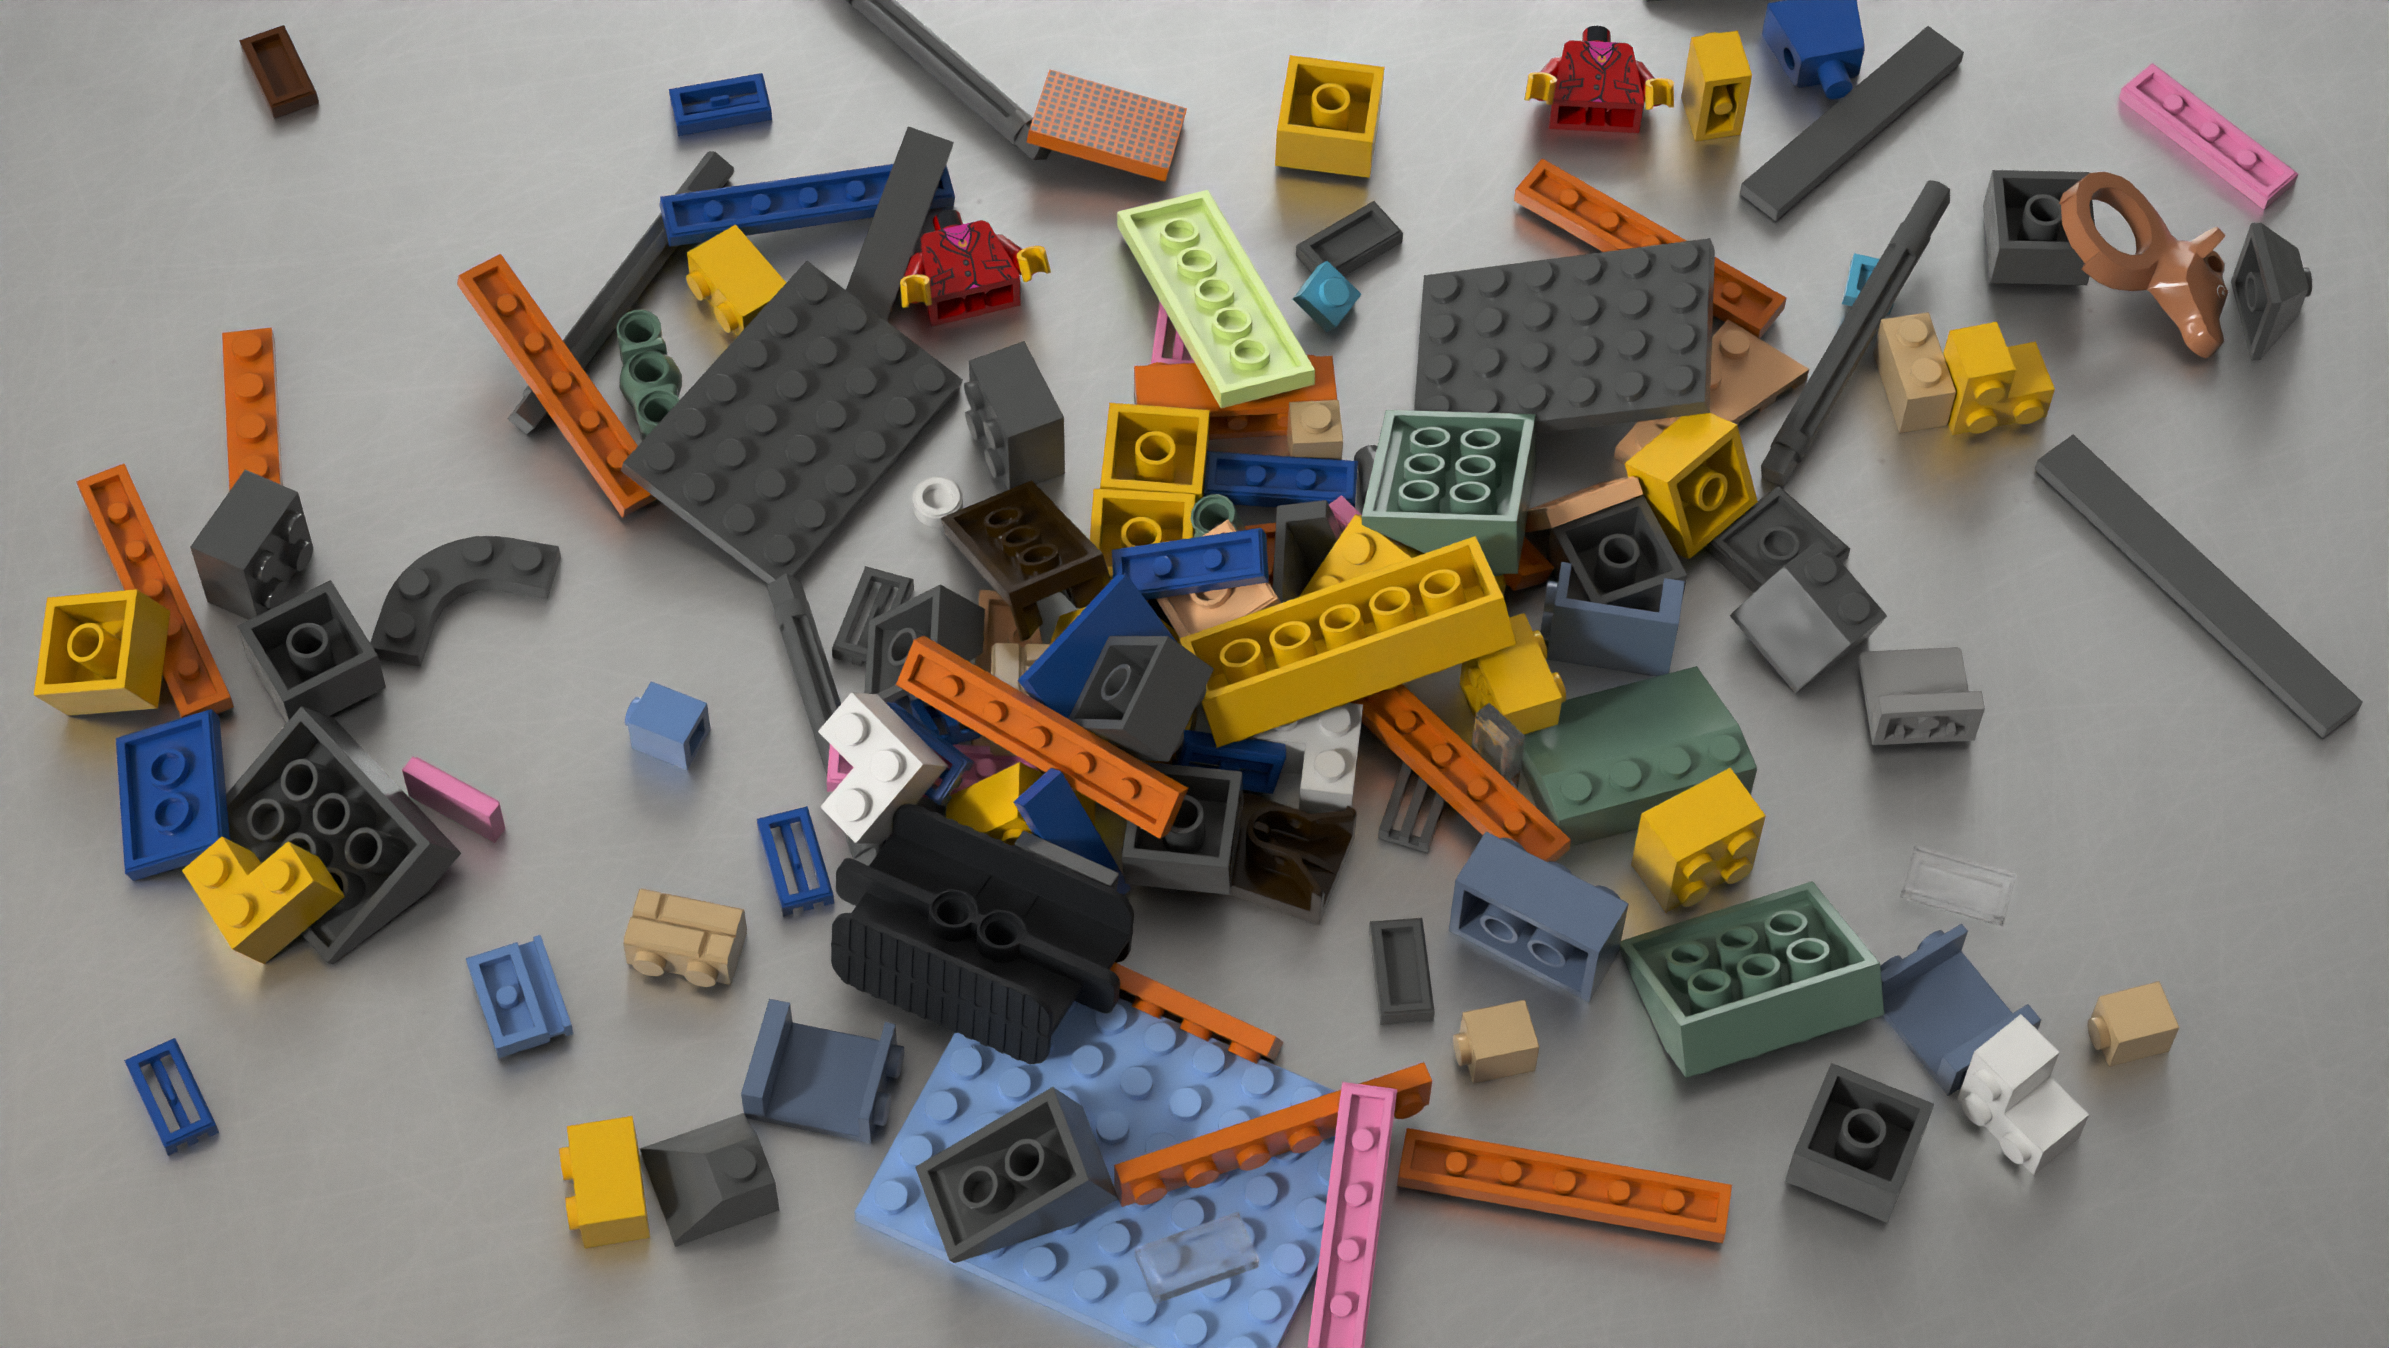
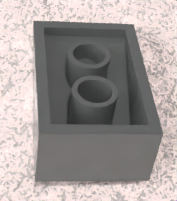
M1054 1087L915 1167L949 1261L953 1263L1072 1226L1119 1199L1083 1106Z

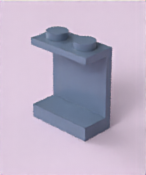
M1561 562L1559 581H1548L1540 629L1543 638L1549 640L1547 660L1656 677L1668 674L1679 626L1685 581L1664 578L1658 612L1566 598L1572 564Z
M1962 923L1946 933L1942 930L1933 932L1919 944L1917 951L1903 959L1899 955L1894 956L1880 966L1884 1015L1882 1016L1947 1096L1961 1089L1974 1051L2021 1014L2037 1030L2041 1023L2040 1017L2029 1004L2012 1013L1962 953L1968 930Z
M769 999L741 1092L743 1111L746 1118L871 1144L876 1125L885 1126L889 1115L891 1094L885 1093L889 1078H898L903 1064L904 1046L897 1045L896 1024L885 1022L881 1038L877 1040L793 1023L790 1003Z

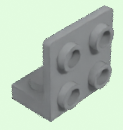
M1960 648L1867 651L1860 654L1859 666L1872 745L1975 740L1985 706L1982 691L1968 690Z

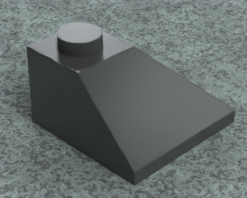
M2251 223L2231 279V284L2250 359L2261 360L2297 319L2305 297L2311 295L2312 276L2309 268H2303L2297 247L2264 224Z
M940 584L869 620L864 693L877 694L886 704L910 694L898 687L896 683L913 640L921 636H926L967 661H971L982 654L985 609Z
M744 1113L640 1148L641 1156L675 1247L779 1211L774 1177L758 1135Z

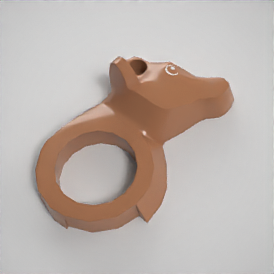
M2108 172L2089 173L2065 191L2059 202L2061 205L2062 226L2071 247L2085 263L2081 270L2098 283L2111 289L2149 291L2175 322L2188 348L2203 358L2211 357L2224 343L2219 319L2228 295V290L2223 280L2225 263L2213 249L2223 240L2225 233L2216 226L2192 241L2177 240L2171 235L2155 208L2130 181ZM2091 200H2098L2109 204L2124 217L2135 236V255L2120 252L2105 241L2097 231L2091 218Z

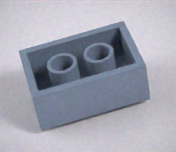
M1486 831L1455 880L1448 931L1590 1002L1619 954L1629 903L1621 900L1618 894L1605 886H1594L1574 876L1564 865L1553 861L1546 862L1526 852L1518 842L1510 838H1498Z

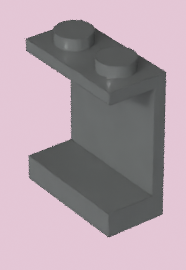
M1327 500L1277 506L1273 590L1281 603L1298 598L1343 533Z

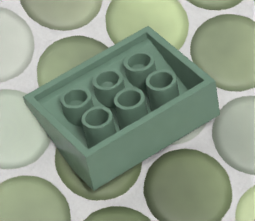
M1386 410L1361 516L1362 525L1423 553L1476 536L1494 576L1518 574L1536 471V414Z
M1697 666L1568 699L1561 704L1558 725L1510 738L1537 809L1571 839L1570 847L1636 830L1639 827L1641 813L1728 768L1733 770L1751 795L1757 772V766L1739 724Z
M1813 881L1622 940L1619 951L1660 1040L1667 1053L1686 1078L1697 1074L1709 1073L1725 1065L1747 1058H1756L1766 1052L1794 1043L1806 1042L1813 1037L1845 1027L1856 1026L1864 1021L1884 1015L1880 962Z

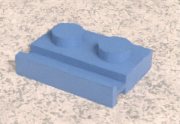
M541 935L533 937L534 941L522 945H518V942L466 958L498 1059L548 1043L550 1038L564 1033L566 1037L573 1035L572 1024Z

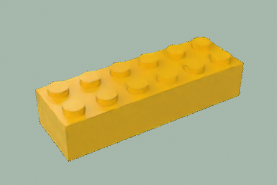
M1476 536L1179 638L1181 646L1214 668L1206 684V694L1201 704L1217 748L1245 740L1250 736L1294 723L1299 719L1343 706L1348 702L1383 690L1392 689L1400 684L1444 671L1449 667L1516 645L1503 594Z

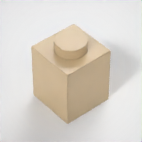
M1339 400L1289 402L1287 442L1290 457L1342 460L1343 434Z
M2159 981L2099 996L2087 1024L2089 1037L2094 1048L2097 1050L2102 1049L2109 1067L2169 1052L2180 1028Z
M1525 1000L1462 1012L1460 1033L1453 1035V1045L1459 1066H1468L1473 1084L1535 1071L1539 1043Z

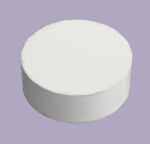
M941 476L930 477L921 481L914 489L912 497L914 514L922 524L928 527L943 528L942 517L963 509L962 490L956 482L949 478Z

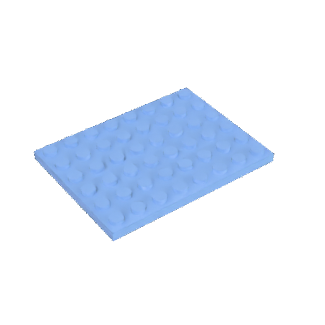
M1119 998L1110 1013H1101L1074 1001L1051 1036V1048L1048 1057L1039 1064L1030 1065L1027 1062L1018 1061L1008 1054H1002L992 1047H986L976 1040L968 1039L960 1033H954L855 1210V1221L1138 1348L1281 1347L1317 1275L1335 1136L1322 1140L1317 1147L1304 1153L1289 1151L1271 1157L1266 1164L1253 1170L1245 1171L1238 1168L1220 1174L1216 1180L1202 1187L1191 1188L1187 1185L1169 1191L1162 1199L1148 1205L1133 1203L1121 1207L1119 1199L1072 1226L957 1263L949 1261L915 1167L1052 1087L1083 1106L1113 1185L1115 1164L1335 1092V1090L1259 1058L1257 1064L1229 1052L1228 1048L1230 1045L1212 1037L1207 1042L1179 1029L1181 1024L1163 1016L1161 1019L1153 1017L1132 1007L1133 1003Z

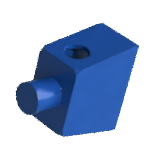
M1783 0L1768 3L1762 35L1793 86L1804 88L1821 84L1828 99H1840L1847 95L1853 88L1850 79L1855 78L1860 73L1865 51L1857 0Z

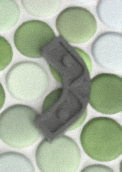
M473 536L444 544L429 551L404 570L392 585L383 603L370 644L380 660L421 667L435 623L444 608L458 597L478 590H498L548 599L561 559L559 546L509 537Z

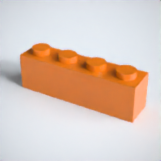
M1307 355L1315 369V385L1225 408H1220L1195 363L1167 364L1156 362L1145 366H1134V403L1136 405L1210 410L1209 440L1287 436L1289 402L1337 400L1333 356Z

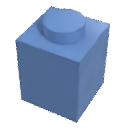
M652 681L641 698L635 697L632 700L625 716V725L628 726L632 749L688 770L711 730L706 702Z

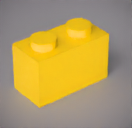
M1738 30L1723 33L1711 32L1702 36L1691 37L1681 99L1695 142L1741 135L1752 73Z
M736 224L687 252L689 274L686 275L688 286L698 300L706 299L714 308L717 321L727 333L733 331L738 336L786 284V281Z
M633 1116L567 1126L569 1146L559 1148L563 1180L573 1179L575 1196L565 1197L569 1229H580L584 1248L650 1238L639 1148Z

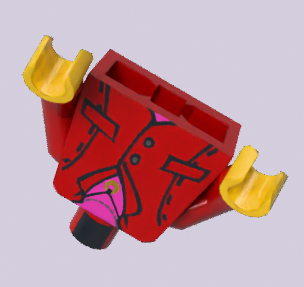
M1597 25L1590 26L1583 31L1582 41L1570 40L1566 42L1561 57L1551 58L1540 72H1532L1528 75L1524 100L1530 101V99L1534 98L1538 101H1546L1547 105H1551L1549 129L1639 134L1644 102L1646 110H1651L1653 106L1656 107L1661 104L1674 108V82L1667 78H1654L1643 62L1635 60L1631 45L1628 43L1611 42L1610 31L1603 26Z
M952 209L944 210L933 218L932 223L935 231L925 233L921 237V252L916 253L910 258L904 277L900 280L902 307H909V303H926L931 327L1021 306L1019 275H1022L1024 282L1032 280V275L1037 272L1051 273L1046 250L1042 246H1030L1022 249L1004 235L995 234L989 222L979 220L963 224L958 211Z

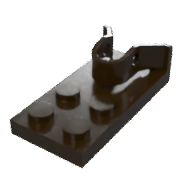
M1032 480L941 518L946 536L1011 607L1021 641L1031 638L1037 628L1043 624L1037 601L1061 592L1075 608L1081 609L1088 606L1111 581L1103 553Z
M1244 792L1230 895L1320 925L1355 839L1356 810L1347 806L1345 811L1311 814Z

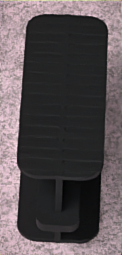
M912 803L904 804L896 810L893 815L892 834L869 866L857 860L846 858L836 870V893L842 900L856 907L852 913L838 915L832 924L831 964L836 974L844 983L855 987L861 992L869 993L877 999L885 1000L893 1006L896 1005L902 1008V1010L909 1013L912 1012L920 1018L928 1019L936 1025L944 1026L952 1032L960 1033L968 1039L976 1040L986 1047H992L1002 1054H1008L1012 1058L1027 1062L1030 1065L1039 1064L1046 1060L1050 1053L1051 1036L1074 1001L1101 1013H1110L1119 1000L1120 979L1110 969L1115 962L1124 961L1131 951L1134 910L1129 899L1110 886L1102 885L1096 880L1083 877L1082 874L1069 871L1063 866L1055 865L1049 860L1041 859L1035 854L1022 851L1014 845H1008L1002 840L994 839L988 834L980 833L967 825L964 826L953 819L945 818L939 813H933L927 810V808L920 805H912Z

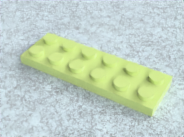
M1209 190L1117 212V225L1220 408L1315 385V369Z

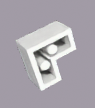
M851 692L818 731L854 767L820 807L855 843L882 844L893 830V815L896 810L904 804L912 803V805H915L948 767L877 694Z
M1347 703L1343 706L1334 707L1299 719L1294 723L1285 724L1254 735V740L1285 744L1287 757L1281 772L1302 775L1299 810L1314 814L1345 811L1347 806L1352 807L1363 704Z
M2020 1014L1974 1051L1957 1100L1961 1103L1965 1115L1974 1124L1984 1126L1999 1141L2001 1149L2012 1162L2019 1165L2022 1164L2035 1175L2080 1138L2089 1113L2051 1077L2060 1051Z

